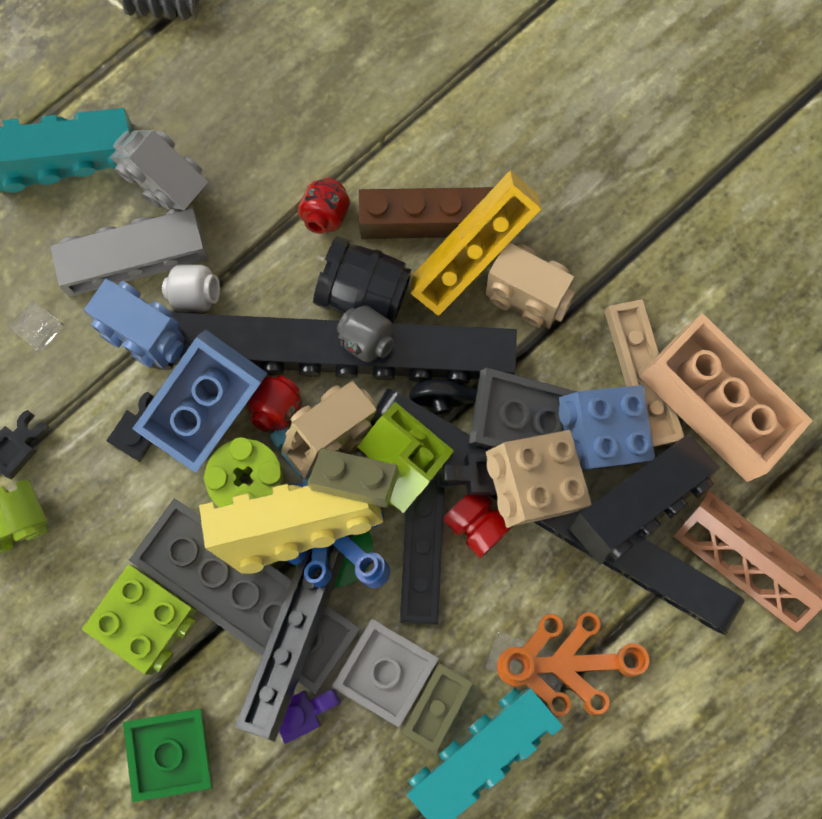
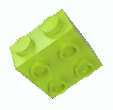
M128 564L81 630L144 675H153L155 671L160 673L168 665L174 655L170 649L178 638L183 640L192 631L197 622L193 617L198 610L137 567Z

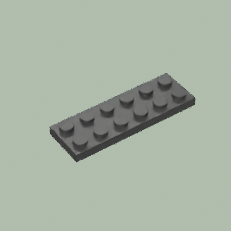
M174 498L129 561L263 656L292 580L269 564L264 566L259 572L242 574L208 551L204 544L201 516ZM326 606L298 682L317 694L361 629L329 606Z

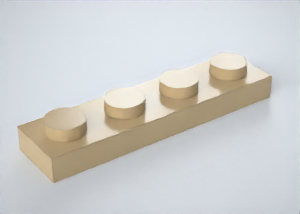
M643 299L610 305L604 312L626 387L639 385L644 387L653 449L675 444L684 437L677 413L639 377L642 371L659 355Z

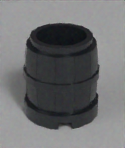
M336 236L325 258L327 263L324 271L320 272L314 292L313 304L325 310L332 308L343 314L351 308L357 309L361 306H369L392 323H395L409 285L412 269L406 267L407 263L386 255L381 250H372L354 245L352 240Z

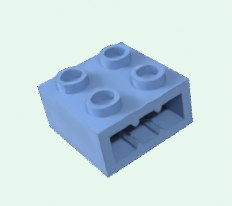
M106 278L84 308V311L93 320L90 326L100 333L101 338L116 348H120L122 345L132 353L131 356L148 368L154 363L165 369L169 362L174 363L184 349L183 342L185 338L178 329L180 323L171 317L173 313L156 301L149 305L139 297L141 293L128 283L121 281L117 285Z
M643 385L578 391L559 397V419L563 424L564 431H571L582 471L633 465L655 459Z

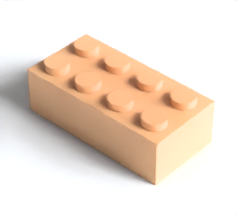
M703 313L685 326L639 375L746 482L767 474L813 421Z

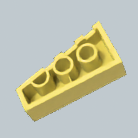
M288 484L272 487V495L257 499H250L248 493L232 497V505L216 509L213 502L199 505L205 548L242 574L259 572L268 564L292 560L298 557L301 552L312 548L328 547L339 538L350 534L359 535L366 533L372 526L383 523L380 506L313 491L310 489L309 484L306 487Z

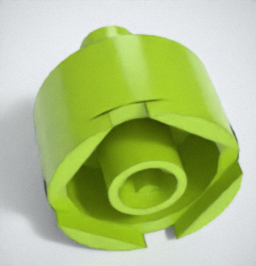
M242 437L225 443L213 453L208 461L203 478L210 498L218 507L232 505V497L247 493L250 499L272 495V487L286 484L283 466L273 451L259 441ZM243 474L250 475L253 483L250 486L244 483L241 484L242 482L239 479Z
M30 480L15 482L18 489L9 492L4 486L0 487V554L14 548L11 542L13 540L15 542L24 539L29 541L48 532L46 527L48 520Z

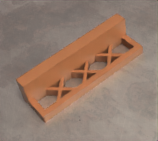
M710 491L702 497L693 513L673 536L797 633L822 609V577ZM698 521L710 531L712 541H698L688 531ZM734 549L742 555L743 565H729L722 559L721 550ZM752 574L768 575L773 579L774 589H760L753 583ZM783 598H797L808 608L797 617L785 608Z

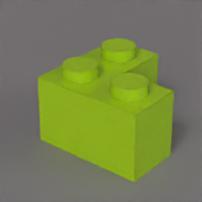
M396 402L379 418L357 446V448L365 453L368 459L398 466L399 474L388 504L395 506L402 513L406 511L454 452L452 448Z

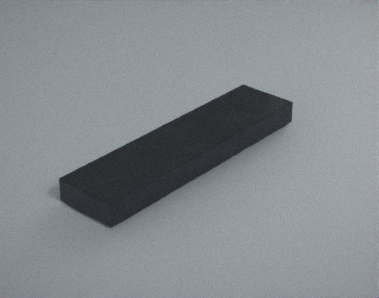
M437 473L406 509L400 623L438 625L445 487H438Z

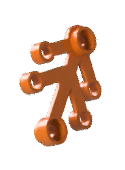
M586 612L577 618L575 629L551 657H536L549 639L556 638L563 630L562 620L555 614H547L538 622V630L522 648L511 647L500 655L497 661V672L502 681L509 686L520 687L525 685L527 688H531L556 718H560L569 713L571 709L570 698L562 692L556 693L538 675L552 673L583 700L587 713L598 716L608 710L610 705L609 697L603 691L595 690L576 672L619 670L624 676L635 677L645 672L648 668L649 655L644 647L631 643L622 647L617 654L573 656L586 639L595 635L601 627L599 617L594 613ZM583 619L592 621L594 625L593 631H586L583 628ZM546 620L555 623V633H549L545 630L544 622ZM625 655H630L634 658V668H628L625 665ZM511 661H518L522 665L521 674H514L510 670L509 665ZM592 696H597L601 699V710H596L591 706ZM554 698H559L563 701L564 710L562 712L554 710L552 706Z

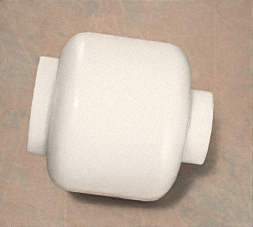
M177 265L171 269L168 277L164 279L162 292L164 298L168 299L170 306L175 311L204 313L213 304L217 303L220 295V283L218 277L213 275L212 271L206 266Z

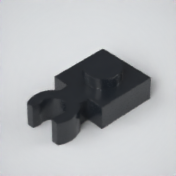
M149 392L144 393L139 399V412L137 415L127 410L106 440L138 462L142 460L152 442L132 428L153 399Z
M29 410L24 411L18 417L17 428L14 432L6 426L0 430V472L11 480L37 452L29 444L33 440L43 438L49 430V427L43 422L36 429L29 430L28 424L35 417Z

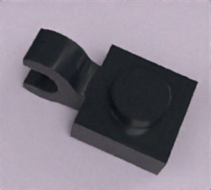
M468 454L464 458L465 465H443L442 471L437 472L438 487H454L467 484V496L497 495L494 481L487 470L488 459L486 454Z

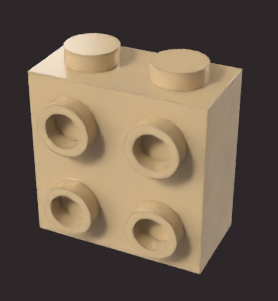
M509 243L500 252L489 271L485 295L490 297L489 301L496 307L506 311L510 308L522 314L521 318L531 326L537 328L544 326L550 329L555 319L560 322L563 320L571 305V300L575 294V291L570 289L574 276L569 274V270L562 264L555 261H549L548 263L538 258L530 247L521 243L516 245Z
M353 380L342 388L339 385L332 387L321 397L322 402L312 409L309 405L301 408L291 418L292 424L285 433L286 440L281 451L304 479L311 475L321 448L337 452L345 451L346 454H351L358 449L357 446L363 440L362 437L372 428L370 422L377 409L374 407L373 399L364 389H359Z
M570 430L504 442L486 452L488 459L487 470L494 481L498 495V510L502 517H504L506 528L570 514L592 505Z

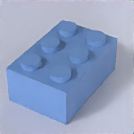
M205 329L195 338L132 429L196 473L267 373Z

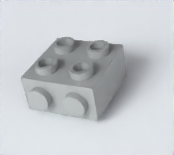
M135 130L131 133L126 131L113 145L116 151L110 158L117 164L116 172L129 183H133L135 180L145 190L142 195L157 208H160L162 205L168 210L171 208L185 210L208 183L200 175L203 171L202 168L190 157L185 156L182 158L173 149L176 145L174 141L161 130H157V132L154 130Z

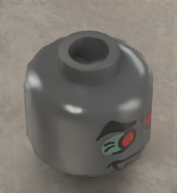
M369 306L349 309L342 316L337 326L340 345L364 362L374 361L378 357H386L395 343V339L392 338L394 331L393 323Z

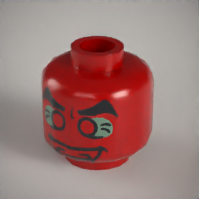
M323 178L315 180L307 186L299 203L298 214L305 223L306 228L311 232L317 234L335 232L341 227L351 201L345 187L334 179Z
M283 376L264 378L246 403L247 409L251 414V423L264 432H268L270 429L274 431L286 429L292 422L291 418L302 408V400L299 396L301 392L298 386Z

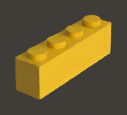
M510 170L411 276L410 294L439 316L542 209L538 193Z

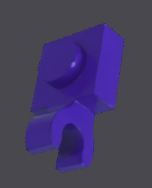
M335 689L312 700L309 699L306 690L292 696L279 731L284 744L322 726L317 715L341 703Z

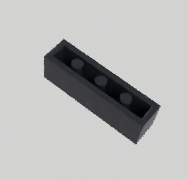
M687 434L581 512L569 529L599 564H602L611 556L617 561L632 549L634 545L631 541L640 535L644 540L661 526V523L658 521L666 514L670 519L688 505L685 499L692 494L699 498L714 485L711 478L719 470L720 466L690 434Z

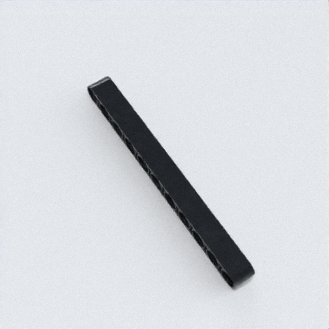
M388 388L376 405L377 411L370 422L374 426L379 418L396 402L454 450L443 465H465L464 458L468 454H486L490 450L489 448L469 444V434L402 394ZM488 495L498 501V495ZM588 507L570 514L533 522L594 559L569 529L578 515ZM639 535L631 541L634 546L617 561L611 556L602 563L703 625L723 635H727L745 602L734 591L648 540H643Z

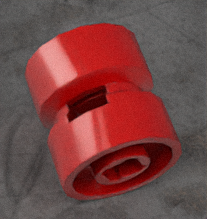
M466 494L446 514L443 521L457 535L465 534L467 536L466 544L481 559L513 527L506 528L504 517H502L498 509H491L492 500L487 495L467 496Z

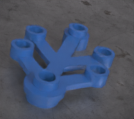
M295 483V484H292V485H297V486H300V487H306V486H308L307 484H304V483ZM381 509L382 518L384 519V512ZM380 524L375 525V526H372L371 528H376V527H378ZM347 536L335 540L333 545L356 565L355 573L362 583L370 588H378L387 582L391 570L384 558L377 553L366 554ZM329 546L312 548V561L304 570L305 579L315 587H323L331 579V570L328 567ZM307 551L299 553L298 557L288 560V562L291 564L302 562L307 555ZM374 562L372 571L365 573L366 568ZM322 569L320 577L313 579L315 571Z

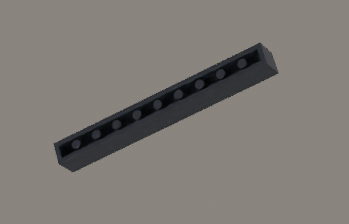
M173 313L171 317L180 323L178 329L185 338L183 342L184 349L179 358L174 363L169 362L165 369L154 363L151 366L160 370L173 369V365L179 363L195 338L206 329L264 370L268 375H282L284 370L298 371L299 375L306 377H318L321 375V372L336 373V377L345 379L357 378L358 374H373L374 379L385 381L394 380L395 376H410V380L415 382L431 380L432 377L447 378V380L458 384L469 383V379L479 380L480 371L485 368L515 375L517 329L393 323L394 331L392 338L395 339V343L390 353L384 358L378 357L374 361L364 362L340 345L339 333L337 332L339 320Z

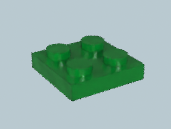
M203 708L123 722L132 803L214 788Z

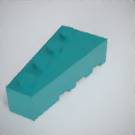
M124 108L77 112L74 115V120H67L56 115L41 116L42 120L39 123L27 125L19 124L18 119L3 120L4 127H0V192L15 193L22 191L26 186L39 183L51 185L59 182L62 178L71 176L87 177L93 175L98 170L115 169L117 164L110 158L116 151L113 145L124 132L129 131L131 133L134 131Z
M514 687L498 701L502 708L495 715L489 718L486 713L483 714L468 728L472 733L470 737L462 744L455 739L438 754L442 761L431 771L427 766H424L409 779L408 782L412 788L407 791V796L426 819H456L481 796L480 792L484 788L488 790L502 780L511 770L510 765L513 762L519 763L535 752L542 742L540 738L547 732L553 736L563 728V725L531 688H524L519 692Z

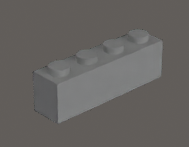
M193 208L185 210L172 209L166 215L156 218H137L131 224L118 228L114 226L102 227L95 234L84 237L68 236L63 238L60 243L50 245L59 287L69 297L99 289L106 278L115 284H119L121 281L128 282L169 271L177 265H192L209 260L200 222Z

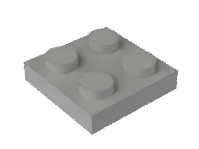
M371 619L332 687L397 727H400L439 658Z

